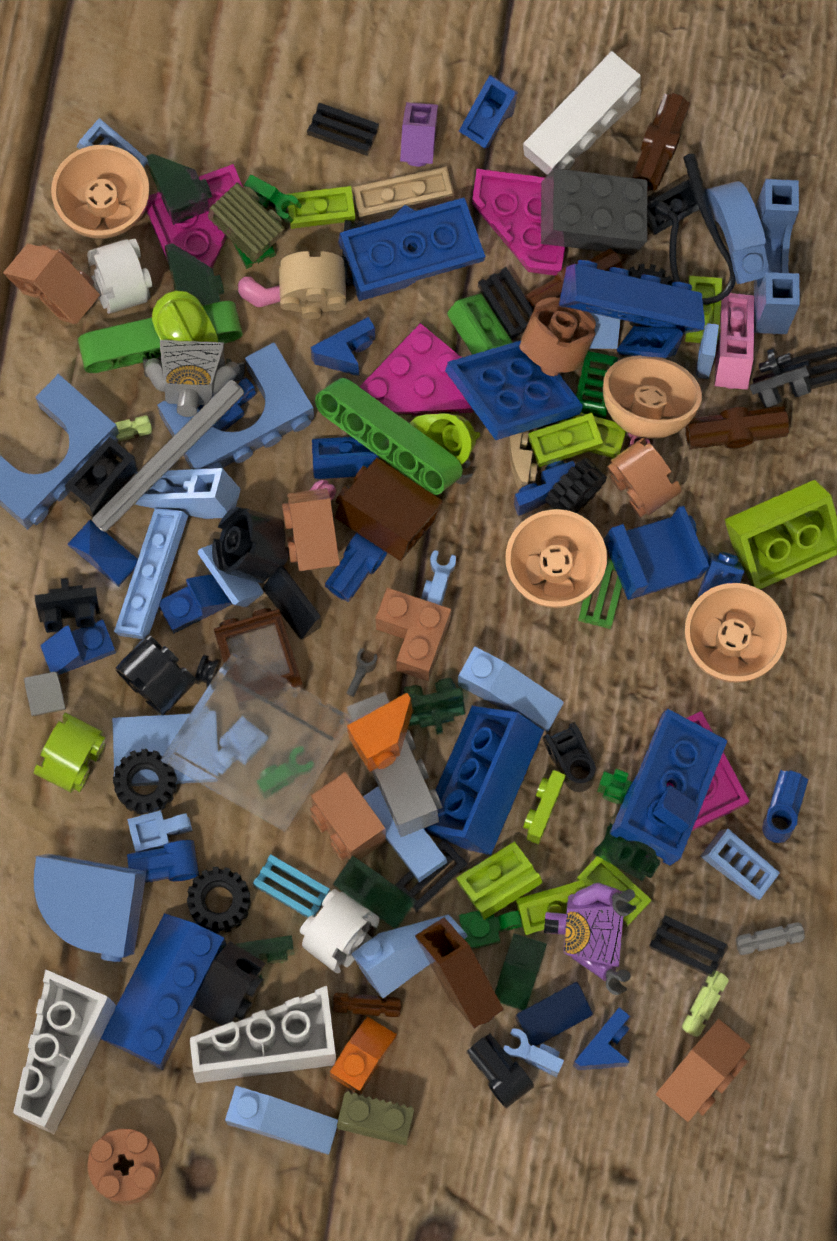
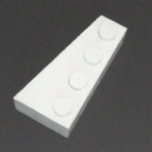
M611 51L523 143L524 155L547 175L553 168L569 170L581 153L588 150L605 131L640 100L641 75Z
M45 970L42 996L38 1000L37 1018L33 1035L31 1034L28 1044L29 1053L26 1066L23 1067L13 1113L23 1121L55 1134L116 1005L109 997Z
M327 986L319 988L314 993L299 998L298 996L285 1001V1004L265 1011L264 1009L253 1013L251 1017L236 1023L230 1022L191 1037V1056L196 1083L334 1066L336 1054Z

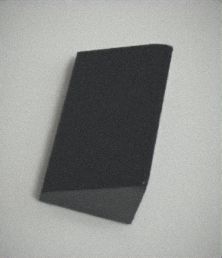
M688 174L647 196V226L653 235L672 226L671 218H664L655 213L660 201L673 207L672 211L677 215L679 221L699 210L691 189L692 186L690 185Z
M279 566L267 580L263 589L299 639L302 640L321 628V616L284 566Z

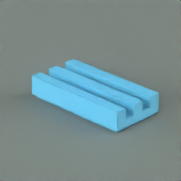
M271 854L265 866L260 870L259 876L252 883L254 887L307 918L312 915L316 916L323 900L330 892V889ZM274 866L320 893L318 898L274 873L271 869ZM266 877L312 903V908L308 909L264 883Z

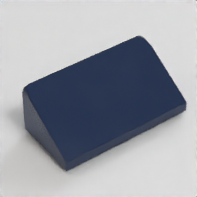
M575 982L516 1014L515 1019L521 1030L526 1034L528 1043L531 1046H538L592 1017L593 1013L578 982Z

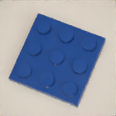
M521 340L447 362L445 372L495 440L580 415L583 407L560 374L549 376L543 373L541 366L534 363L520 350Z

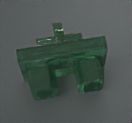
M452 678L438 680L435 683L436 693L423 695L422 687L418 685L404 688V694L408 693L411 698L413 710L409 726L420 724L421 728L434 726L435 733L438 735L443 734V723L454 721L455 716L465 715L462 688H457Z
M610 823L604 840L595 848L593 853L641 881L645 877H653L660 865V860L657 858L654 849L642 842L628 841L620 836L618 838L612 836L610 831L613 824Z

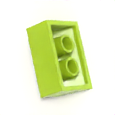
M812 480L724 519L732 548L742 563L751 585L758 589L765 588L837 555V515L832 496L816 480Z

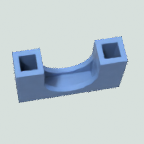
M765 179L755 207L766 239L764 247L770 272H766L764 278L754 280V333L787 334L800 305L799 273H789L788 270L791 232L799 212V180Z
M274 342L245 357L247 371L265 400V408L261 417L251 427L238 432H225L212 426L183 455L191 469H224V467L233 462L242 463L253 455V451L263 446L265 448L277 444L283 435L292 430L299 432L311 424V420L314 419L313 406ZM166 401L157 404L160 417L172 437L192 418L179 415L177 413V404H169Z
M59 374L35 398L39 408L69 435V449L63 461L49 472L27 474L15 469L0 455V506L27 530L33 524L38 525L46 518L49 512L48 508L56 500L61 501L67 496L66 483L109 437L118 442L116 437L119 434L117 425Z

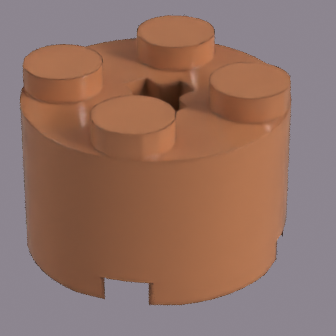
M556 297L545 298L536 304L519 345L520 350L534 363L541 366L542 372L549 376H557L560 372H571L578 369L583 364L596 333L594 330L596 326L595 319L589 312L559 306L560 298Z
M641 438L610 460V465L607 466L611 473L610 479L620 492L625 489L628 491L629 504L640 518L645 514L649 516L682 492L678 481L670 482L668 477L672 471L650 443L646 444L645 438Z
M116 1129L106 1133L93 1144L88 1158V1174L93 1186L105 1198L121 1205H132L147 1199L158 1186L163 1173L162 1158L156 1146L143 1133L132 1129ZM125 1158L130 1163H134V1166L129 1168V1174L126 1176L120 1170H117V1167L122 1165L121 1160Z

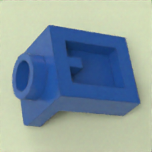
M720 551L719 555L710 553L709 568L706 570L698 597L715 586L727 583H740L744 574V568L742 563L738 562L739 558Z

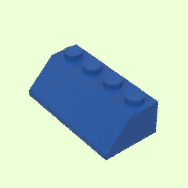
M578 260L577 264L566 267L559 306L655 328L680 329L683 334L704 330L705 319L702 293L692 291V285L673 282L672 286L660 283L661 278L642 274L641 279L629 276L628 270L610 267L609 271L597 269V263L586 260Z
M471 706L435 789L442 808L437 810L439 822L423 829L428 834L442 840L444 839L463 849L491 855L544 730L518 712Z
M164 913L105 1028L101 1040L163 1070L194 1010L192 1006L214 959L227 945L225 938L193 922Z

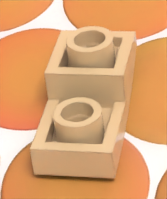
M529 430L509 436L510 465L518 489L528 485V482L535 483L538 463L531 462L533 451L526 450Z

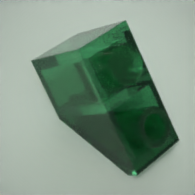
M354 856L351 857L333 883L335 887L372 911L394 929L398 928L416 902Z

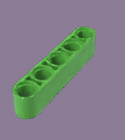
M221 301L203 306L215 328L218 342L225 344L242 337L243 332L234 302ZM152 318L91 331L78 338L84 370L87 373H100L143 363V357L157 359L158 356H161L160 338L155 331Z
M339 378L316 395V407L324 417L432 494L438 495L462 476V465L455 456L346 378Z

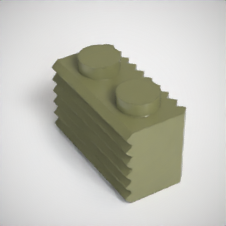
M237 182L210 207L208 219L232 243L236 244L237 248L245 253L252 262H255L282 237L285 228L282 226V219L276 212L271 209L266 211L258 203L260 199L250 187L243 188Z
M347 1091L344 1093L337 1128L407 1146L414 1109L412 1106L407 1108L405 1104L399 1106L398 1102L394 1105L391 1101L386 1103L384 1099L379 1102L377 1097L373 1100L370 1096L365 1098L363 1094L358 1097L356 1092L351 1095Z

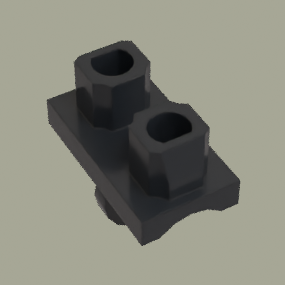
M775 348L768 350L769 360L758 365L761 373L772 370V372L754 377L752 379L753 383L749 385L753 395L758 393L765 408L783 401L779 386L786 383L790 384L794 397L806 395L812 391L810 377L812 366L810 360L806 359L783 367V365L793 362L791 354L779 356Z
M68 577L61 578V588L49 589L47 594L34 595L39 621L43 622L47 633L60 631L63 628V619L75 618L77 627H94L96 615L100 614L96 587L83 589V585L70 586Z

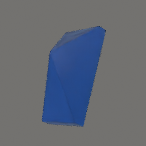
M633 326L616 350L621 355L668 358L677 354L683 333L680 329Z
M91 520L68 543L70 548L118 587L135 570L138 558L106 532L100 530Z

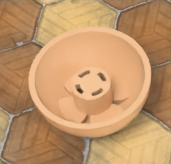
M92 145L75 151L60 164L53 177L51 196L57 214L70 229L89 238L108 239L127 232L140 220L149 199V181L141 163L129 152L111 145Z
M638 355L623 358L610 366L603 381L604 402L612 419L626 432L646 439H660L681 431L695 417L702 400L701 388L695 377L679 364L660 357Z
M560 509L541 511L521 522L509 539L505 556L508 575L518 592L534 604L547 608H566L585 600L599 586L607 565L606 546L597 528L583 516Z
M742 583L722 584L704 592L690 608L685 623V641L694 662L709 676L729 683L748 682L766 674L780 659L787 640L786 622L776 602L762 590Z

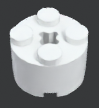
M125 239L88 251L89 266H96L92 276L94 287L100 294L98 298L103 308H107L108 314L146 303L147 300L151 299L148 288L152 287V280L148 269H141L138 258H141V253L136 239Z
M333 889L323 900L321 911L316 917L312 915L303 923L300 933L304 935L302 947L335 973H340L339 966L341 964L347 968L355 961L351 953L371 940L372 937L367 932L371 925L377 929L379 917L347 892H338L336 889Z

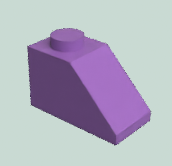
M406 102L402 124L401 162H407L409 165L416 167L433 164L438 105Z

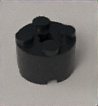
M241 507L232 508L221 519L218 528L222 529L220 538H214L212 545L213 561L219 570L254 582L264 583L274 574L278 566H283L287 562L289 549L285 546L286 535L282 519Z
M149 634L115 668L116 672L128 686L145 698V702L162 716L197 682V679L186 668L179 667L177 664L179 659L166 646L162 648Z

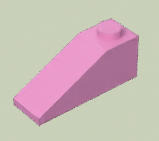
M730 293L721 300L720 330L715 360V386L748 390L754 352V296Z

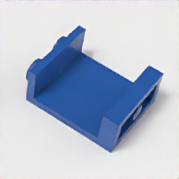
M685 506L678 507L670 518L626 531L624 524L612 527L603 539L628 600L699 579L709 568L708 552L703 545H700L696 535L695 521L692 516H688Z

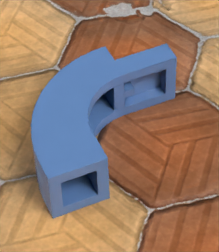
M740 181L704 189L713 220L719 223L724 233L736 283L741 284L764 278L765 273L770 272L764 247L766 239L757 209L747 188Z

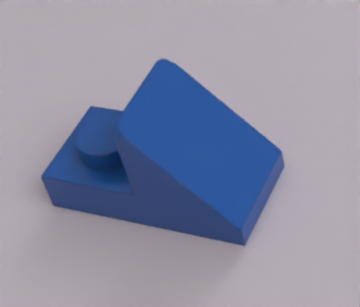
M489 75L459 132L483 148H488L504 119L510 118L514 114L518 92L494 76Z
M367 317L311 347L312 361L315 365L358 376L359 364L352 352L354 350L355 352H361L371 346L373 340H375V326L370 318Z
M212 574L186 579L187 587L161 599L159 608L173 634L232 605V602Z
M104 620L95 622L94 627L79 628L71 631L69 625H67L40 645L50 672H58L59 675L116 654Z
M619 1007L575 1060L573 1067L577 1070L627 1067L630 1063L629 1060L609 1045V1043L613 1041L617 1045L626 1035L630 1028L625 1024L630 1016Z

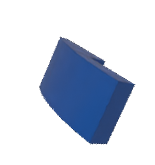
M574 461L551 463L542 471L540 486L533 483L520 488L519 493H516L514 498V506L518 516L547 503L545 498L548 496L549 491L553 489L556 482L561 480L564 474L568 473L572 466L575 467Z

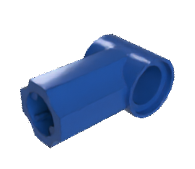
M356 533L347 545L340 565L336 567L326 581L325 587L339 599L349 602L369 573L371 575L374 574L380 567L387 552Z
M780 770L767 815L762 824L764 836L774 843H782L788 840L797 825L798 814L809 780L800 773L791 770ZM776 817L782 818L787 822L788 828L784 830L777 829L771 820Z
M193 840L175 841L165 844L160 849L127 854L128 868L147 871L145 883L165 879L173 882L185 881L199 876Z

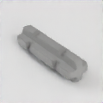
M796 922L787 924L786 928L779 926L757 931L752 936L750 933L739 935L736 938V946L739 954L745 955L753 953L755 949L763 951L785 946L787 942H790V944L802 942L805 939V934L801 923Z

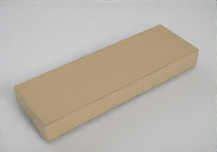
M447 166L352 187L360 221L397 213L404 205L416 209L452 201L455 197Z

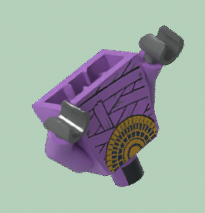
M594 883L577 891L576 894L568 896L567 914L546 912L544 933L565 935L564 953L606 981V987L610 993L619 995L627 991L626 986H623L619 981L626 982L631 978L628 970L623 969L615 972V967H619L623 916L629 915L636 909L635 905L628 903L635 897V892L631 889L620 891L601 883Z

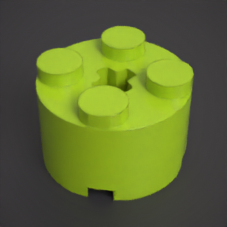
M65 712L63 714V723L58 721L40 756L45 758L41 764L43 767L36 764L33 774L70 793L74 789L81 792L90 775L88 773L90 768L87 767L90 760L97 762L106 744L104 742L106 738L102 736L103 731Z

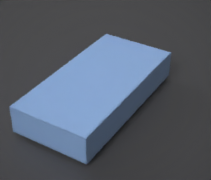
M707 323L705 325L698 353L697 378L709 379L716 352L719 328L717 324Z

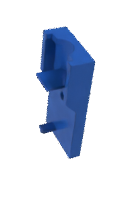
M465 197L340 232L338 241L344 257L349 262L358 301L401 290L418 280L483 262L486 257ZM409 245H414L416 247V251L411 252L408 250L407 247Z
M669 709L665 710L659 720L639 772L627 790L610 834L616 838L620 836L628 841H638L654 849L656 855L664 859L663 862L669 866L681 859L728 740ZM667 782H671L675 789L698 804L690 827L682 833H679L652 814L667 788Z

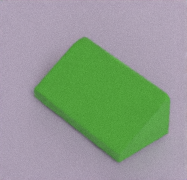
M481 293L457 300L447 313L472 355L513 343Z

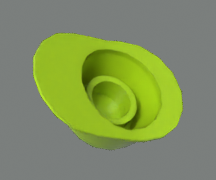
M173 291L166 293L157 301L153 308L152 322L160 340L218 342L215 328L204 307L195 296L184 291Z
M425 414L415 417L409 423L455 456L461 465L468 460L470 453L475 447L476 439L480 437V432L474 430L470 421L458 415Z

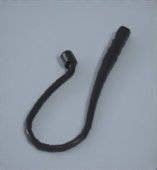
M688 154L683 157L687 168L694 198L705 224L727 262L730 271L729 283L723 292L714 297L702 298L703 305H709L727 297L734 288L736 279L730 254L719 235L708 205L696 154ZM660 201L655 213L664 218L669 217L672 220L669 245L670 268L673 282H681L676 260L679 220L672 211L673 207Z

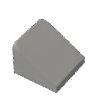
M58 672L24 678L32 716L66 710Z

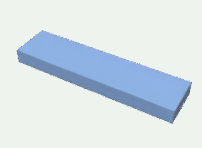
M162 508L154 509L114 630L119 636L143 639L150 634L188 515L183 511Z

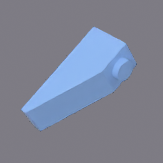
M223 468L168 470L134 505L154 509L162 508L183 511L188 516L203 519L223 518L229 510L236 507L241 489Z
M475 646L458 675L459 687L505 711L520 713L546 732H549L564 704L561 699L506 662Z
M449 914L381 932L351 953L367 981L382 998L389 995L430 964L415 938L416 934L445 917L463 939L468 937L465 931Z
M235 1086L225 1121L227 1125L329 1155L337 1130L338 1119L266 1094Z

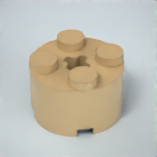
M303 251L282 258L279 266L281 309L299 312L304 319H317L321 316L322 312L345 309L346 283L343 258L337 254L320 251L321 257H310L309 251Z

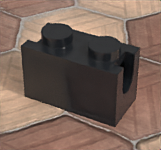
M109 437L66 483L65 489L69 499L74 503L79 501L93 518L138 471L135 457ZM119 457L123 461L120 463L116 458Z
M229 941L214 959L192 1007L221 1026L233 1022L235 1018L240 1021L243 1020L253 1004L248 1000L249 997L253 998L263 984L264 979L259 976L266 963Z

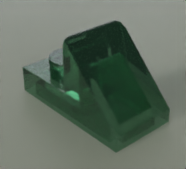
M513 934L495 989V994L502 1005L520 1011L527 1008L547 946L546 943Z
M292 935L236 943L237 946L260 960L267 959L269 964L288 961V956L295 955Z

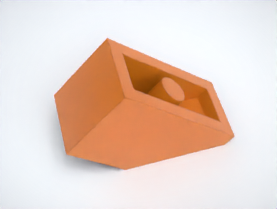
M408 693L347 725L349 739L369 772L376 768L384 769L394 763L396 757L400 756L413 712L411 698Z
M367 1016L348 1041L330 1070V1077L358 1095H361L396 1039L397 1034Z

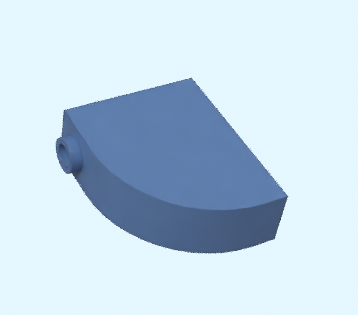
M49 853L36 856L34 868L35 898L46 923L64 941L82 950L101 953V959L121 962L122 958L135 953L147 871Z

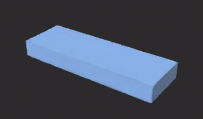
M379 787L363 796L384 825L387 841L418 882H421L447 863L446 857L424 829L400 837Z

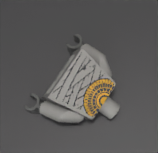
M160 340L161 356H158L157 359L143 357L144 375L149 377L156 390L165 392V401L167 403L177 404V413L184 417L196 415L198 405H205L228 381H242L245 374V361L235 363L227 358L225 364L224 343Z

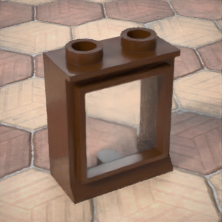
M271 608L260 609L252 613L250 618L240 621L238 618L227 619L219 624L220 627L214 628L215 638L239 713L245 711L244 704L259 699H264L265 703L273 702L278 699L277 694L295 688L298 695L304 693L303 683L279 609L273 611Z

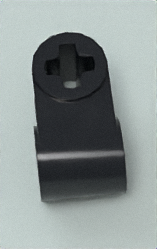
M570 723L568 729L553 736L544 735L542 738L546 750L559 772L566 775L564 782L567 787L574 792H584L591 788L594 783L596 766L576 723ZM575 767H583L589 772V775L584 779H577L572 776L571 770Z

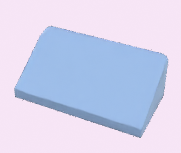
M213 544L199 549L198 555L233 605L247 607L264 593L258 582L230 575L219 570L213 561Z

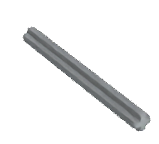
M233 380L228 381L93 516L94 524L100 530L108 531L244 395V390Z

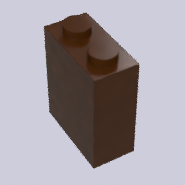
M376 458L368 468L366 466L361 467L351 487L346 485L340 491L335 501L339 505L334 518L399 561H402L436 521L443 500Z
M445 917L415 935L449 1000L474 1029L481 1024L490 1022L495 1015L504 1010L470 945Z

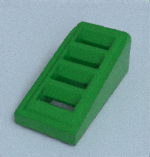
M588 351L583 362L576 397L583 405L581 413H592L593 416L605 419L607 408L603 392L587 389L585 385L603 388V380L587 376L588 373L605 376L607 370L590 367L591 361L612 366L618 361V357ZM583 395L603 400L602 403L584 400Z

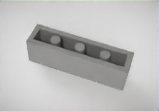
M380 693L348 706L347 711L350 723L389 703L386 693ZM407 730L400 756L396 757L394 763L384 769L376 768L372 771L400 837L438 823L437 810L442 808L436 790H428L424 781L429 776L422 759L416 761L412 754V750L416 749L409 730Z

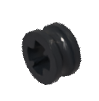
M204 654L196 671L195 678L197 682L195 684L199 685L201 682H204L207 688L211 689L216 681L221 660L216 658L214 661H211L209 656Z

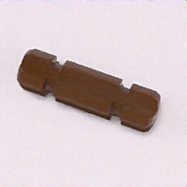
M337 992L333 996L332 1008L334 1012L347 1013L348 1010L352 1011V1014L380 1016L383 1013L386 1015L385 1017H399L402 1002L398 997L382 999L381 996L354 994V996H349V993Z

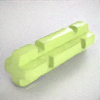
M146 415L136 417L135 421L132 422L130 419L115 422L119 434L116 436L118 442L132 439L136 434H139L140 437L152 433L150 419Z
M716 971L713 978L708 976L705 980L707 986H702L690 1009L692 1015H687L682 1024V1029L686 1033L695 1037L701 1035L706 1026L703 1024L704 1020H709L721 997L718 994L719 991L723 992L729 982V979L721 972Z

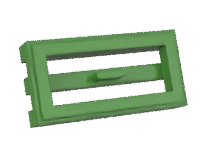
M608 558L594 615H587L591 594L583 600L578 621L611 629L622 588L617 576L607 619H601L600 615L612 570L616 571L611 559Z

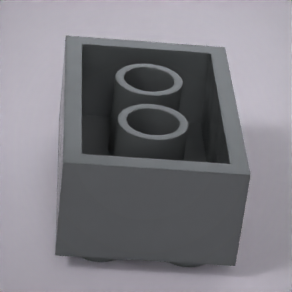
M553 168L541 182V244L603 252L611 248L612 251L619 254L634 255L647 242V180Z

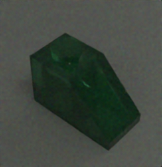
M155 154L146 156L149 172L173 225L209 211L208 199L212 197L206 179L199 180L195 169Z
M173 243L165 245L164 248L174 290L190 293L199 300L202 306L220 302L219 295L224 294L220 274L214 276L211 267Z

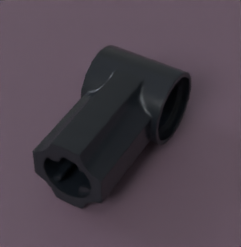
M491 1033L481 1038L466 1051L469 1058L488 1080L487 1084L490 1090L506 1109L534 1088V1084L517 1062H512Z

